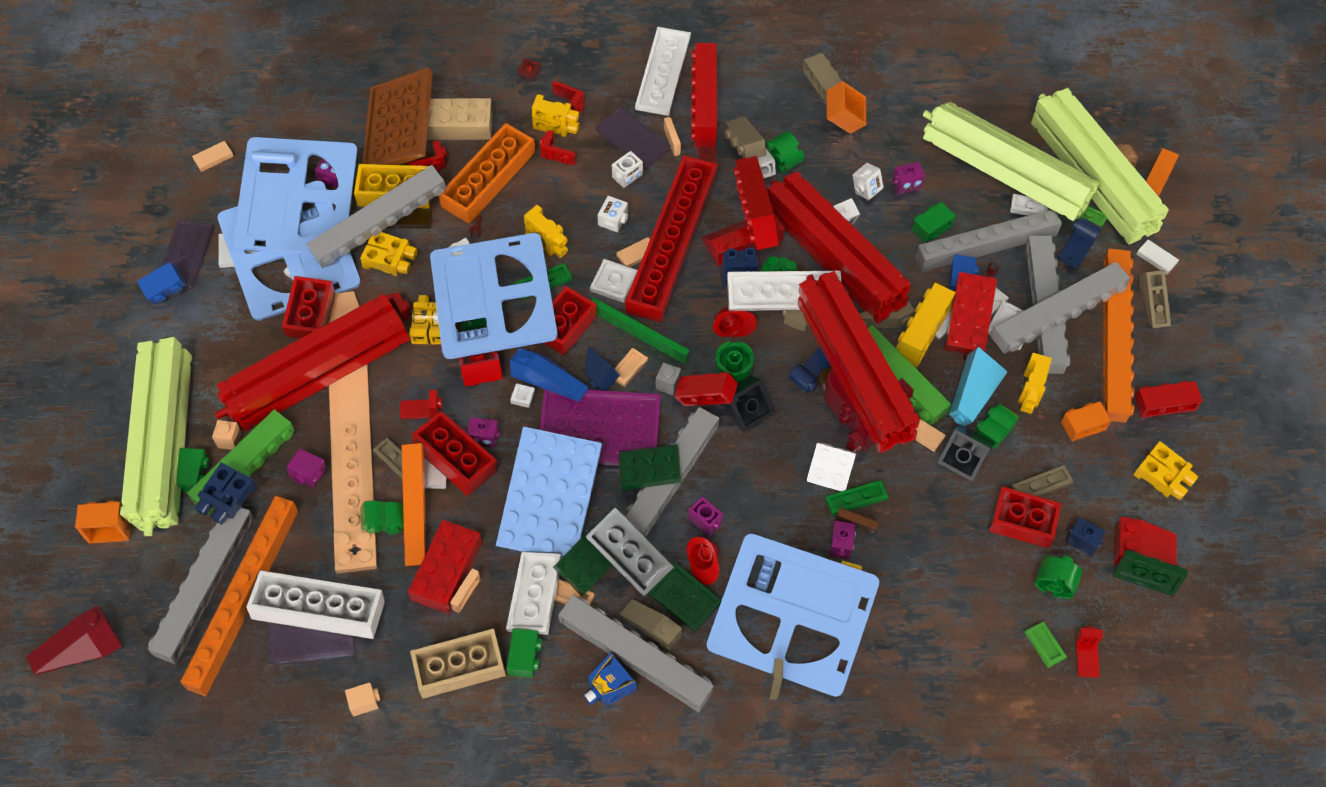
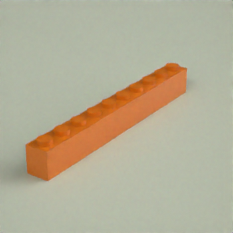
M1108 248L1103 258V268L1117 262L1130 277V280L1124 292L1116 293L1109 300L1103 302V407L1111 421L1126 423L1128 418L1134 413V404H1131V399L1134 395V388L1131 387V382L1134 378V371L1131 370V365L1134 361V354H1131L1134 344V338H1131L1134 322L1131 321L1134 307L1131 305L1134 293L1131 290L1133 283V274H1131L1133 259H1131V251Z
M278 496L274 497L180 681L187 690L207 696L248 614L247 604L260 571L269 572L298 514L293 501Z

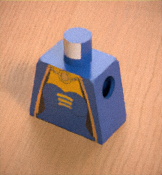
M610 653L589 675L588 684L591 689L583 696L590 705L601 699L606 706H609L636 691L637 683L614 655Z

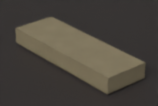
M387 437L373 449V453L403 480L402 450Z
M1065 465L1012 484L1010 488L1040 497L1069 486L1074 481Z
M779 658L774 659L770 677L769 699L777 700L783 680V660Z

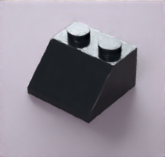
M751 375L738 382L732 403L723 404L727 413L743 432L775 413L762 380Z
M959 424L953 431L937 463L973 482L995 443Z

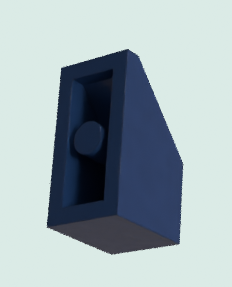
M591 347L587 349L585 374L590 378L588 382L595 389L599 387L601 390L606 391L620 374Z

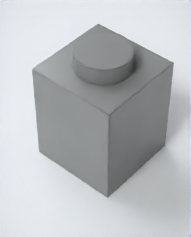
M663 363L656 377V390L674 396L681 377V369Z

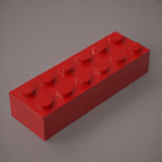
M696 43L695 50H692V61L695 62H691V72L695 74L691 75V86L695 88L691 89V141H694V148L716 149V43Z
M757 156L736 160L737 167L733 169L751 244L755 243L756 250L779 246L774 212Z

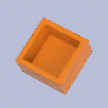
M843 81L827 90V119L850 134L866 126V96Z
M112 500L106 503L87 502L77 506L75 528L88 544L130 541L131 523L120 515L122 507L120 502Z

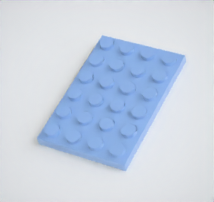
M523 427L496 546L522 552L561 554L563 557L582 537L602 443Z

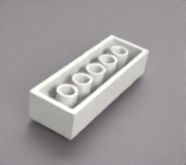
M260 571L247 604V610L251 619L374 639L385 601L382 590Z

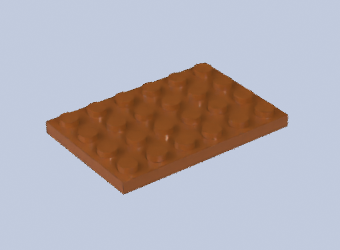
M429 67L370 88L362 164L400 165L425 157L433 74Z

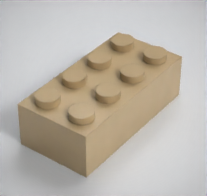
M491 98L430 99L427 140H490L493 117Z
M494 629L410 651L422 699L506 676Z

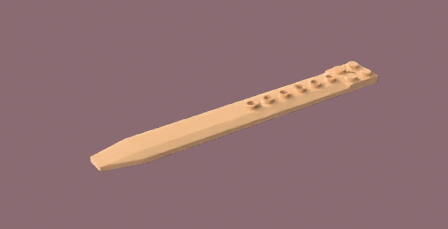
M354 291L335 293L328 323L359 307ZM367 364L329 385L336 574L378 569L376 533L372 534L361 530L360 507L364 501H374ZM354 547L361 548V551H357V555H353V552H350Z

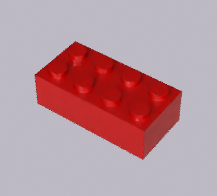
M959 272L956 278L954 290L956 293L951 307L944 350L969 354L979 347L985 352L997 285L996 278Z
M442 411L412 433L411 444L422 443L424 458L466 496L470 495L496 473L497 460Z
M442 520L408 590L411 601L449 614L452 609L450 602L466 579L482 545L480 533Z

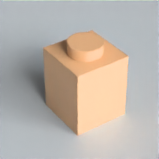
M217 420L212 438L218 448L232 450L240 443L242 431L237 422Z
M371 683L345 690L349 709L353 717L379 709L377 701H380L378 689H373Z

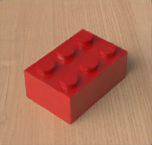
M294 276L282 323L285 336L301 339L327 325L335 294L332 281Z
M567 286L564 287L552 302L558 336L553 341L543 343L563 356L566 355L597 317V304Z
M1002 486L996 498L989 532L1049 549L1055 537L1062 503Z

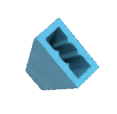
M979 347L971 351L967 356L949 413L957 424L964 427L974 421L1007 374V371Z

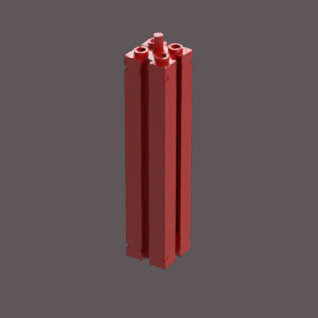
M798 171L787 175L783 179V183L776 180L771 181L770 187H768L769 199L774 214L778 216L785 230L825 271H841V283L846 292L873 317L877 324L890 317V313L893 311L896 313L908 305L909 296L907 293L910 292L911 282L904 278L805 178H802Z
M835 271L824 273L819 276L817 281L812 274L808 275L806 280L799 284L800 297H798V307L803 312L807 324L870 438L876 444L878 452L882 453L890 450L898 443L903 445L916 440V428L919 427L920 418L914 412L912 404L844 286L838 280Z
M383 293L377 299H372L229 377L227 381L216 384L220 391L217 395L225 407L214 414L217 419L229 415L233 422H237L238 426H241L244 432H246L252 426L258 425L273 410H276L278 413L284 411L394 350L400 344L410 341L405 327Z

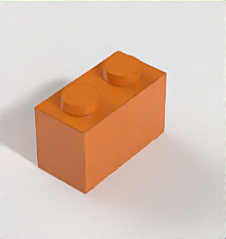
M1100 401L1094 404L1092 402L1077 410L1075 408L1068 410L1061 423L1073 442L1107 430L1111 419Z

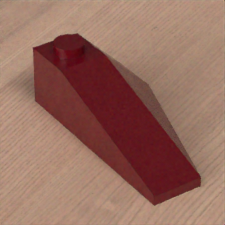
M97 605L77 616L27 655L26 658L34 674L38 675L61 669L63 666L82 664L83 661L105 658L123 646L107 615Z

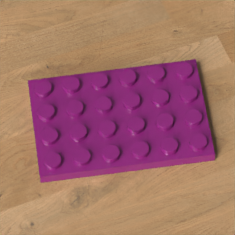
M544 389L540 430L602 443L598 464L619 465V452L657 447L661 394L588 390L581 401L577 402Z

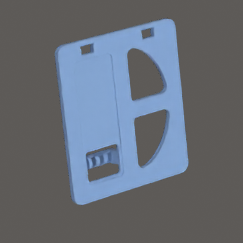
M261 137L249 139L233 237L234 247L238 250L311 254L306 245L308 242L350 217L357 159L356 145L344 142ZM311 155L323 158L332 167L338 179L339 186L336 190L305 188L308 159ZM261 163L287 164L290 168L287 174L259 172ZM303 203H328L336 205L332 217L319 231L307 237H300L298 235ZM256 241H266V246H255Z
M321 181L305 184L306 189L326 190L324 183ZM315 203L314 208L302 211L298 235L300 237H307L319 231L334 213L332 204ZM238 206L218 214V221L253 319L261 321L286 311L290 293H280L269 289L258 281L252 273L254 267L281 258L286 261L292 281L294 276L332 281L333 285L339 284L340 288L335 289V293H343L359 287L361 281L350 252L345 256H340L331 265L321 268L312 254L266 251L246 254L245 250H238L233 245ZM283 302L284 307L273 310V305Z
M530 233L438 249L430 254L441 346L445 358L453 359L550 342L557 338L558 333L541 236L539 234ZM520 241V245L509 246L511 242ZM463 251V255L452 256L454 252ZM507 255L517 259L530 271L533 280L527 283L500 287L495 264L496 256ZM535 296L536 305L526 324L513 333L506 332L502 302L504 300ZM486 318L487 321L486 328L458 332L455 327L457 322Z
M748 534L741 545L707 640V648L714 654L770 674L772 673L774 659H782L784 679L831 696H840L844 691L879 587V579L873 574L755 534ZM762 555L764 556V562L754 588L748 587L747 581L756 556ZM780 561L782 565L772 592L768 594L766 591L776 562ZM861 597L868 599L865 611L858 608ZM744 605L781 619L769 653H761L743 636L736 620V608L738 606ZM797 625L836 637L840 641L838 648L832 654L815 662L794 664L788 663L785 659ZM841 659L848 661L844 674L837 671Z

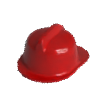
M729 307L723 308L714 316L713 331L720 337H744L756 329L757 319L754 314L747 311H729Z
M694 537L687 543L686 548L691 571L694 578L701 584L710 585L718 579L720 572L718 563L719 548L709 539Z

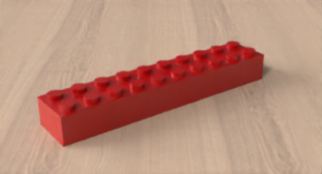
M683 155L626 298V313L662 323L716 182L718 164Z

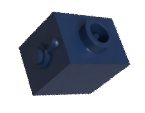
M1079 518L1077 523L1070 527L1068 531L1070 535L1065 543L1092 556L1095 550L1100 549L1102 546V538L1106 531Z

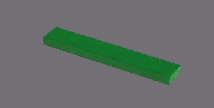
M596 298L591 299L592 302L597 304L598 317L681 363L686 364L688 362L689 349Z

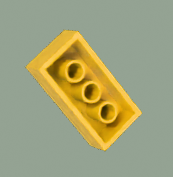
M359 164L354 191L357 206L365 207L429 166ZM431 199L427 204L418 208L430 209Z
M934 283L931 289L928 288L923 297L925 299L922 303L919 302L915 310V316L910 317L906 325L908 328L905 332L902 331L898 338L899 343L896 349L916 369L949 314L956 293L937 283Z

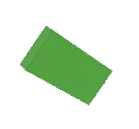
M1044 621L1024 632L1047 668L1067 658Z

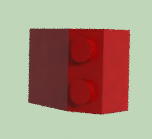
M497 351L459 357L464 386H475L479 383L495 382L503 379Z
M1120 517L1114 526L1113 564H1118L1124 552L1129 550L1136 551L1150 558H1157L1171 565H1176L1177 534L1143 520Z

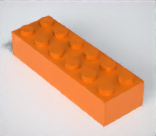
M505 123L446 186V190L439 196L441 207L470 224L535 154L534 139Z

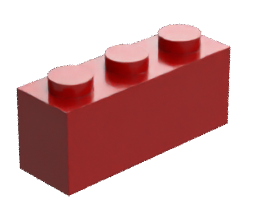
M726 372L681 376L674 397L683 406L732 403L738 383Z
M1181 381L1170 385L1164 383L1156 387L1144 386L1138 390L1134 397L1141 418L1196 411L1203 402L1196 381Z

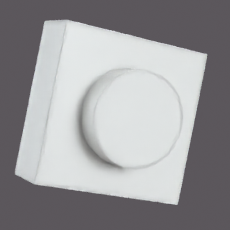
M516 384L510 399L511 404L530 408L535 388Z

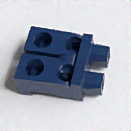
M750 247L743 251L727 249V252H723L722 267H720L722 287H728L726 281L728 272H758L757 250Z
M221 462L205 484L203 490L198 493L197 496L200 500L195 509L204 516L208 514L211 508L215 509L211 518L222 525L228 517L231 519L235 517L236 512L241 508L245 499L250 493L253 494L258 487L253 479Z

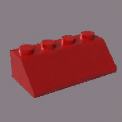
M774 214L779 243L783 241L785 228L778 216ZM745 220L702 236V240L717 266L722 265L723 252H727V249L743 251L746 248L753 247L756 250L755 243L751 244Z

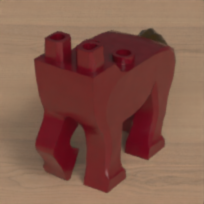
M829 366L821 371L817 376L816 382L824 390L825 401L838 416L840 423L846 425L851 430L846 448L856 453L860 450L864 453L874 443L834 370ZM901 378L898 382L908 399L913 396L914 389Z

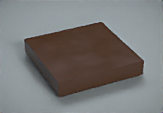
M843 508L839 509L837 514L838 521L853 523L857 528L876 534L878 521Z

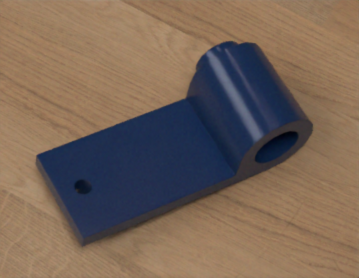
M1084 217L1075 221L1072 227L1075 231L1058 257V260L1076 269L1079 268L1102 229V226Z
M821 347L803 366L801 364L797 365L788 377L790 381L805 393H812L818 387L816 382L817 376L823 369L831 366Z

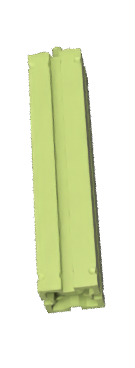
M1066 88L1056 91L1052 97L1050 95L1046 97L1045 94H1041L1038 97L1039 100L1031 124L1034 128H1037L1038 133L1062 162L1090 176L1091 179L1101 182L1091 199L1106 215L1120 235L1125 238L1128 245L1141 240L1144 235L1148 237L1159 232L1163 224L1161 220L1165 219L1169 209L1165 204H1162V200L1077 98L1071 94L1072 92Z
M952 102L935 107L932 113L927 110L923 113V117L932 121V123L926 125L923 139L931 141L941 149L1059 214L1067 216L1072 221L1084 214L1090 199L1101 183L962 107H957Z
M175 337L160 339L159 343L147 341L137 345L138 354L136 355L121 501L123 505L120 515L139 530L144 531V536H152L153 528L156 525L159 528H169L172 525H178L181 488L176 485L180 448H185L192 355L185 348L181 349L182 344Z

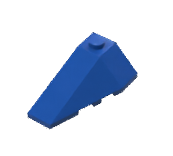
M519 348L510 360L511 377L580 402L588 391L587 385L542 353L531 349Z

